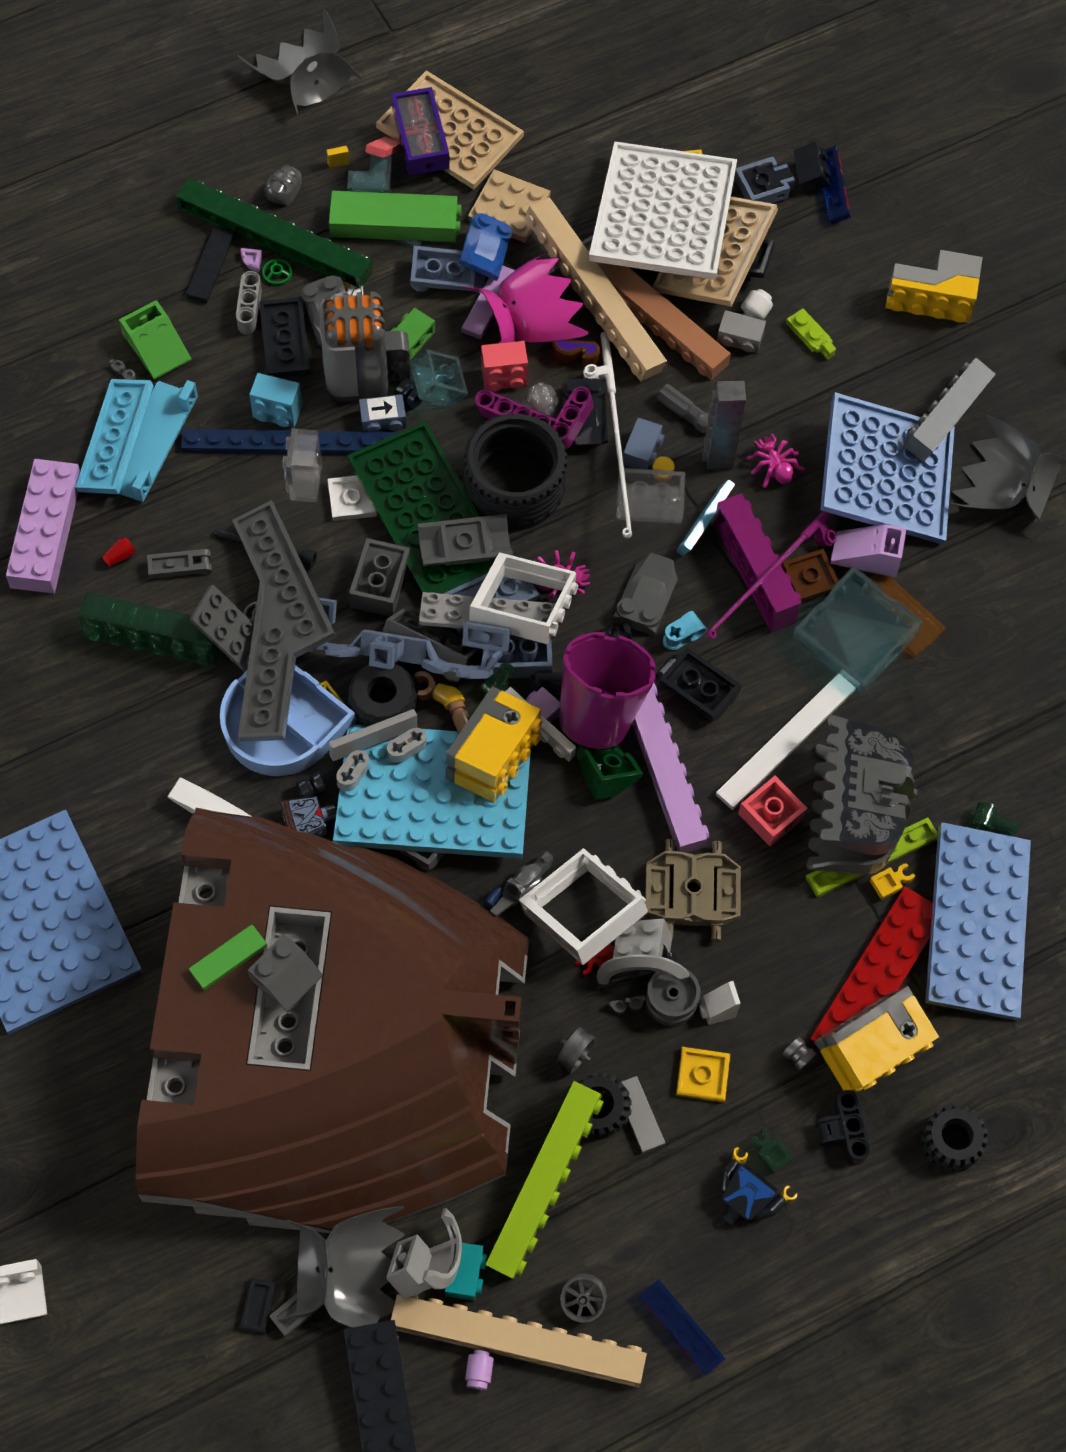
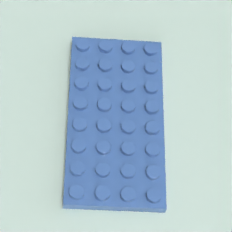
M943 822L938 826L925 1003L1016 1021L1021 1018L1031 840Z

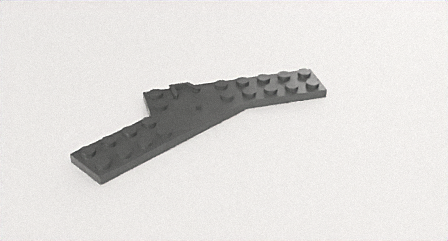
M270 500L232 520L260 580L238 732L240 742L285 740L296 658L337 637L273 501Z

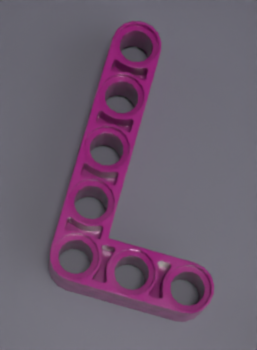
M578 387L573 390L556 419L489 390H482L475 397L479 413L490 420L503 414L520 413L545 421L559 435L565 434L561 438L566 449L572 445L593 409L592 396L586 387ZM570 417H576L573 420H568Z

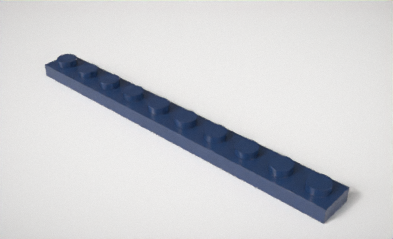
M183 429L181 448L182 452L349 455L399 432Z

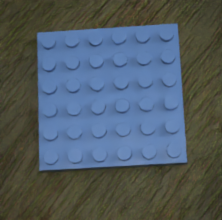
M835 392L831 397L820 510L871 525L886 524L906 528L907 535L943 544L947 536L955 427L950 430L934 452L923 463L904 447V444L909 440L906 435L914 426L916 428L919 427L917 422L921 417Z

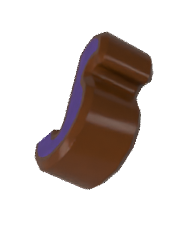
M576 340L551 342L552 354L561 363L573 364L582 360V366L586 367L589 364L596 365L599 362L600 347L596 342Z

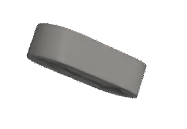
M412 728L391 740L387 745V757L389 760L400 763L423 750L427 745L425 731L420 728ZM415 737V739H420V741H419V742H418L417 740H413V741H412V738Z
M356 750L349 754L336 774L339 789L351 791L358 785L369 768V756L367 753ZM359 760H362V761H363V763L359 762V763L357 764V766L355 767L354 761H355V762H358ZM351 774V780L348 779L344 782L343 779H347Z

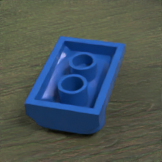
M479 213L473 215L469 223L459 264L497 281L509 240L513 235L510 226L487 214Z

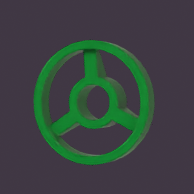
M270 260L262 269L263 278L270 285H284L292 277V268L285 260ZM271 264H273V265L271 266V268H270L271 272H270V273L268 274V276L266 277V276H265V270H266V268H267L268 266H270ZM281 264L286 265L289 268L290 273L285 271ZM287 276L285 280L280 282L270 280L273 277Z

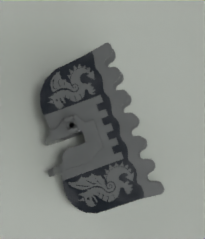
M830 715L828 724L832 728L837 729L839 733L830 734L827 738V743L834 748L817 744L815 747L816 754L824 758L826 762L817 763L814 767V772L822 776L824 781H816L812 788L823 799L814 800L811 805V809L820 814L821 818L811 820L810 829L818 833L820 837L811 838L808 847L812 851L817 852L819 856L810 857L806 863V868L808 870L859 875L877 873L886 866L905 829L906 821L911 812L909 800L917 798L918 790L914 788L915 781L911 773L913 755L906 743L890 731Z

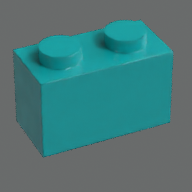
M462 1243L459 1270L455 1280L449 1287L445 1288V1297L475 1301L476 1294L481 1295L483 1279H479L480 1269L485 1270L487 1254H483V1246Z

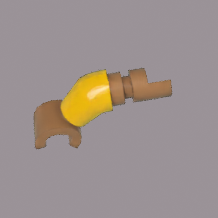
M416 672L414 679L417 683L429 684L427 689L418 691V699L424 701L433 697V700L444 705L445 709L449 710L450 714H453L452 720L458 733H460L470 719L468 712L464 710L465 699L462 693L456 687L440 683L435 685L433 677L428 672Z

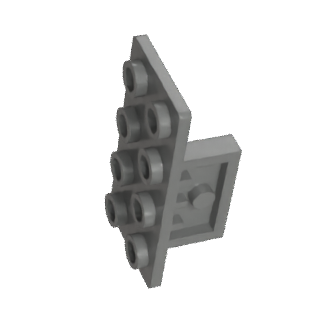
M210 585L190 617V621L243 672H246L254 623L214 585Z

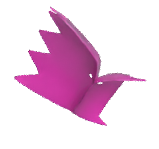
M542 254L530 260L501 282L498 295L486 289L461 286L482 293L486 297L499 326L501 341L498 344L515 342L516 340L526 342L560 341L588 335L587 331L568 323L572 316L583 306V303L560 298L571 282V279L547 275L558 262V258L536 260L545 255Z

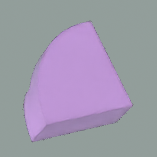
M241 248V258L245 266L259 272L262 250Z

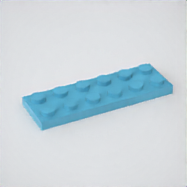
M110 380L75 486L78 492L119 494L153 389L151 380Z

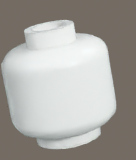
M762 289L750 291L741 305L744 311L743 315L764 320L772 309V297Z

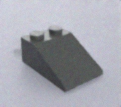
M366 538L349 592V608L389 617L394 615L410 548Z

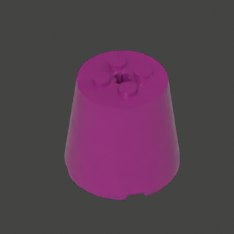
M593 632L573 639L566 647L563 658L559 724L563 732L574 742L589 748L605 749L622 742L654 683L656 666L651 655L636 642L620 635L618 638L605 636V632Z

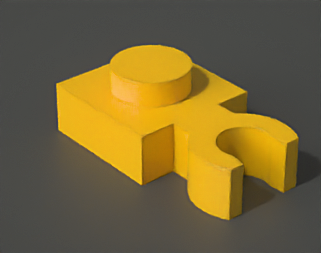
M907 863L900 865L895 873L890 867L870 878L869 881L881 900L902 890L901 882L910 883L914 879V874L905 876L902 871L908 868Z

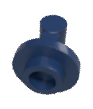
M495 887L490 895L482 901V906L490 911L502 898V888Z

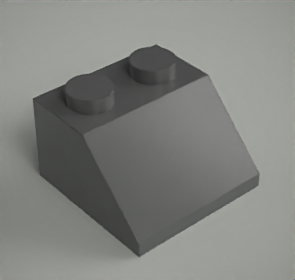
M285 934L248 969L250 980L287 1013L323 977V974L306 953Z

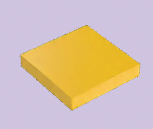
M682 1047L676 1096L724 1103L730 1054Z

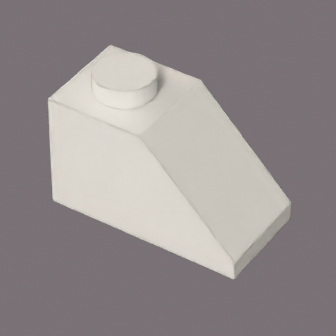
M728 982L703 996L699 1010L702 1019L706 1018L708 1025L736 1018L741 1003L734 982Z

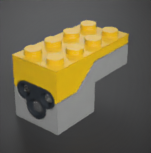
M940 250L935 270L895 263L888 287L885 308L892 309L893 311L909 312L915 315L932 316L937 319L954 320L959 323H969L977 299L983 257Z

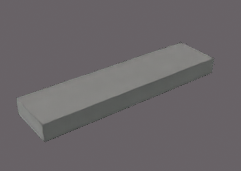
M414 709L330 741L329 754L332 761L346 757L353 751L364 750L397 737L412 728H417V714Z

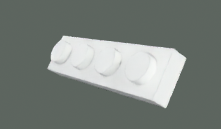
M510 687L505 691L526 702L513 688ZM541 715L543 722L540 728V733H542L540 740L544 743L548 742L560 758L564 757L569 762L575 757L576 746Z

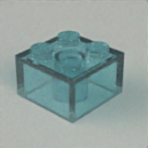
M425 349L410 362L419 399L453 407L468 395L459 357Z

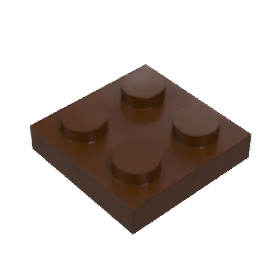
M824 549L782 562L783 571L789 574L792 581L791 586L794 591L800 594L802 602L840 590L841 585Z

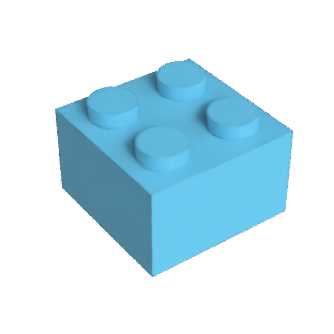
M257 373L249 394L253 418L262 422L277 423L282 427L289 426L295 428L302 408L300 384Z

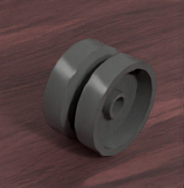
M687 970L689 977L677 980L658 971L652 975L647 987L645 1004L648 1013L655 1021L665 1026H678L685 1024L693 1017L700 999V986L697 978L691 971Z

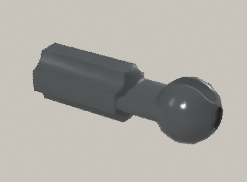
M664 385L657 395V400L679 417L686 419L694 425L698 432L706 433L708 414L710 413L703 412L690 399L671 385Z

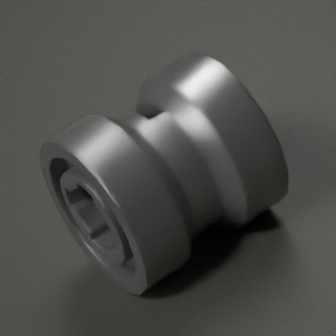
M798 1037L787 1047L783 1055L787 1059H792L795 1062V1067L802 1071L813 1061L817 1053L813 1049H808L805 1046V1042Z

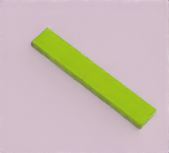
M928 817L904 829L887 864L938 840V833ZM814 871L806 875V880L818 898L864 875L833 871Z

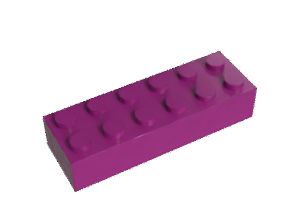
M741 493L717 503L714 525L749 590L780 557L774 554L769 537L765 536L762 532L760 520L755 518L752 513L751 503L749 500H745ZM782 563L751 594L771 633L795 624L802 603L800 594L794 591L791 586L792 581L787 572L784 573L781 567Z

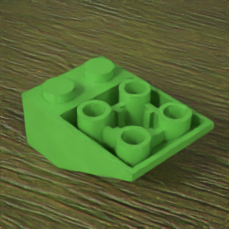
M157 300L119 319L123 336L154 380L192 360L169 317Z

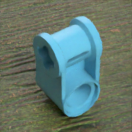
M690 611L666 627L663 645L670 651L679 650L691 641L700 638L707 628L697 615Z

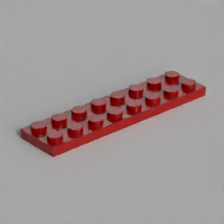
M904 887L809 1042L816 1045L815 1040L888 993L900 988L930 939L933 907L931 901Z

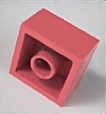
M524 341L481 346V371L484 390L498 391L500 389H518L527 386L528 360Z
M774 776L741 803L738 814L771 847L804 819L807 807Z

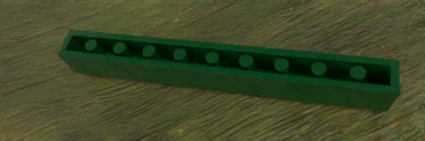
M188 178L176 195L178 209L220 228L234 231L236 235L326 276L341 277L342 281L361 288L373 272L372 260L366 255L357 254L346 246L337 245L328 238L317 236L310 230L297 227L294 223L286 222L272 213L268 214L254 205H248L236 197L224 194L219 189L208 187L201 181Z

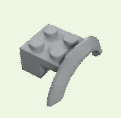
M665 919L639 920L616 938L613 959L606 961L598 969L596 976L598 983L603 985L609 984L610 978L613 975L629 970L658 971L669 975L674 980L689 977L688 971L679 963L662 957L663 954L670 952L672 934Z
M443 1208L441 1218L447 1227L450 1236L449 1241L429 1248L417 1234L397 1242L386 1279L403 1298L418 1295L430 1288L444 1289L449 1287L455 1280L460 1265L462 1240L455 1217L447 1208Z

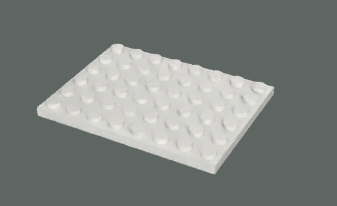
M614 142L589 252V261L716 280L737 159Z

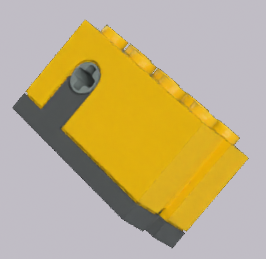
M492 686L446 752V764L448 766L445 779L452 783L455 782V784L495 803L499 795L503 796L505 794L509 780L517 776L521 762L527 761L532 746H536L541 739L542 733H540V728L543 722L541 719V709L504 691L500 692L499 689Z
M908 986L888 993L814 1041L843 1090H854L855 1093L862 1089L866 1090L877 1083L876 1079L882 1076L884 1078L896 1071V1066L904 1065L915 1058L914 1054L922 1053L934 1046L932 1041L939 1036L915 996H912L913 993Z

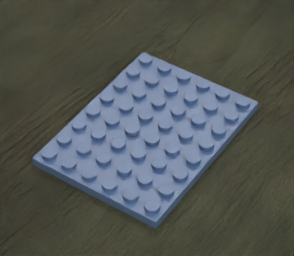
M66 810L0 839V1018L8 1035L143 972Z

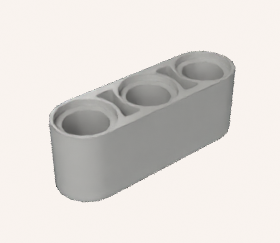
M247 271L241 277L236 310L238 330L245 335H250L256 331L259 316V301H261L262 289L260 276L254 271Z

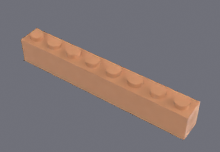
M596 262L640 323L646 324L654 335L660 336L671 349H675L680 353L686 362L694 365L701 375L707 376L712 380L729 365L730 352L633 270L626 266Z

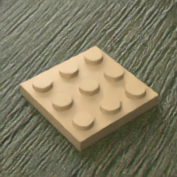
M493 170L468 215V221L471 220L473 215L479 213L487 214L508 224L513 231L511 238L525 243L532 231L524 219L530 205L549 198L551 191Z

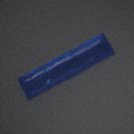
M837 146L825 149L828 155L826 164L830 169L831 176L829 177L830 186L823 188L828 219L832 225L851 218L841 157Z
M659 1279L640 1294V1299L705 1376L725 1361L724 1355Z

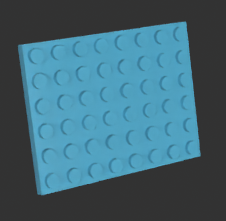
M352 724L347 729V735L367 726ZM423 729L427 736L426 747L403 762L395 763L387 757V745L396 737L361 750L369 756L367 772L353 790L343 791L340 789L333 837V842L349 847L523 859L530 755L526 762L522 761L519 765L517 776L509 780L505 794L503 796L499 795L494 803L455 784V782L452 783L445 779L448 766L446 764V752L459 735L458 731ZM415 737L412 738V741H413V740H417L418 742L420 741V739H415ZM359 760L358 762H355V761H354L355 767L357 766V764H358L359 762L363 763V761H362V760ZM351 774L348 776L347 779H343V781L346 782V780L348 779L351 780Z

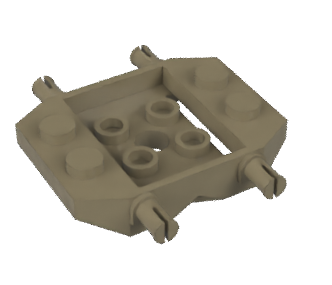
M666 839L665 851L646 863L645 904L648 912L645 915L652 919H665L671 931L672 939H674V925L710 926L712 928L711 941L715 942L717 933V942H720L721 928L740 919L741 866L725 854H722L721 841H718V844L717 841L712 842V853L693 855L675 851V840L671 839L670 848V839ZM670 866H674L673 909L669 908ZM714 868H716V911H714ZM695 882L699 884L700 890L691 892L687 885Z

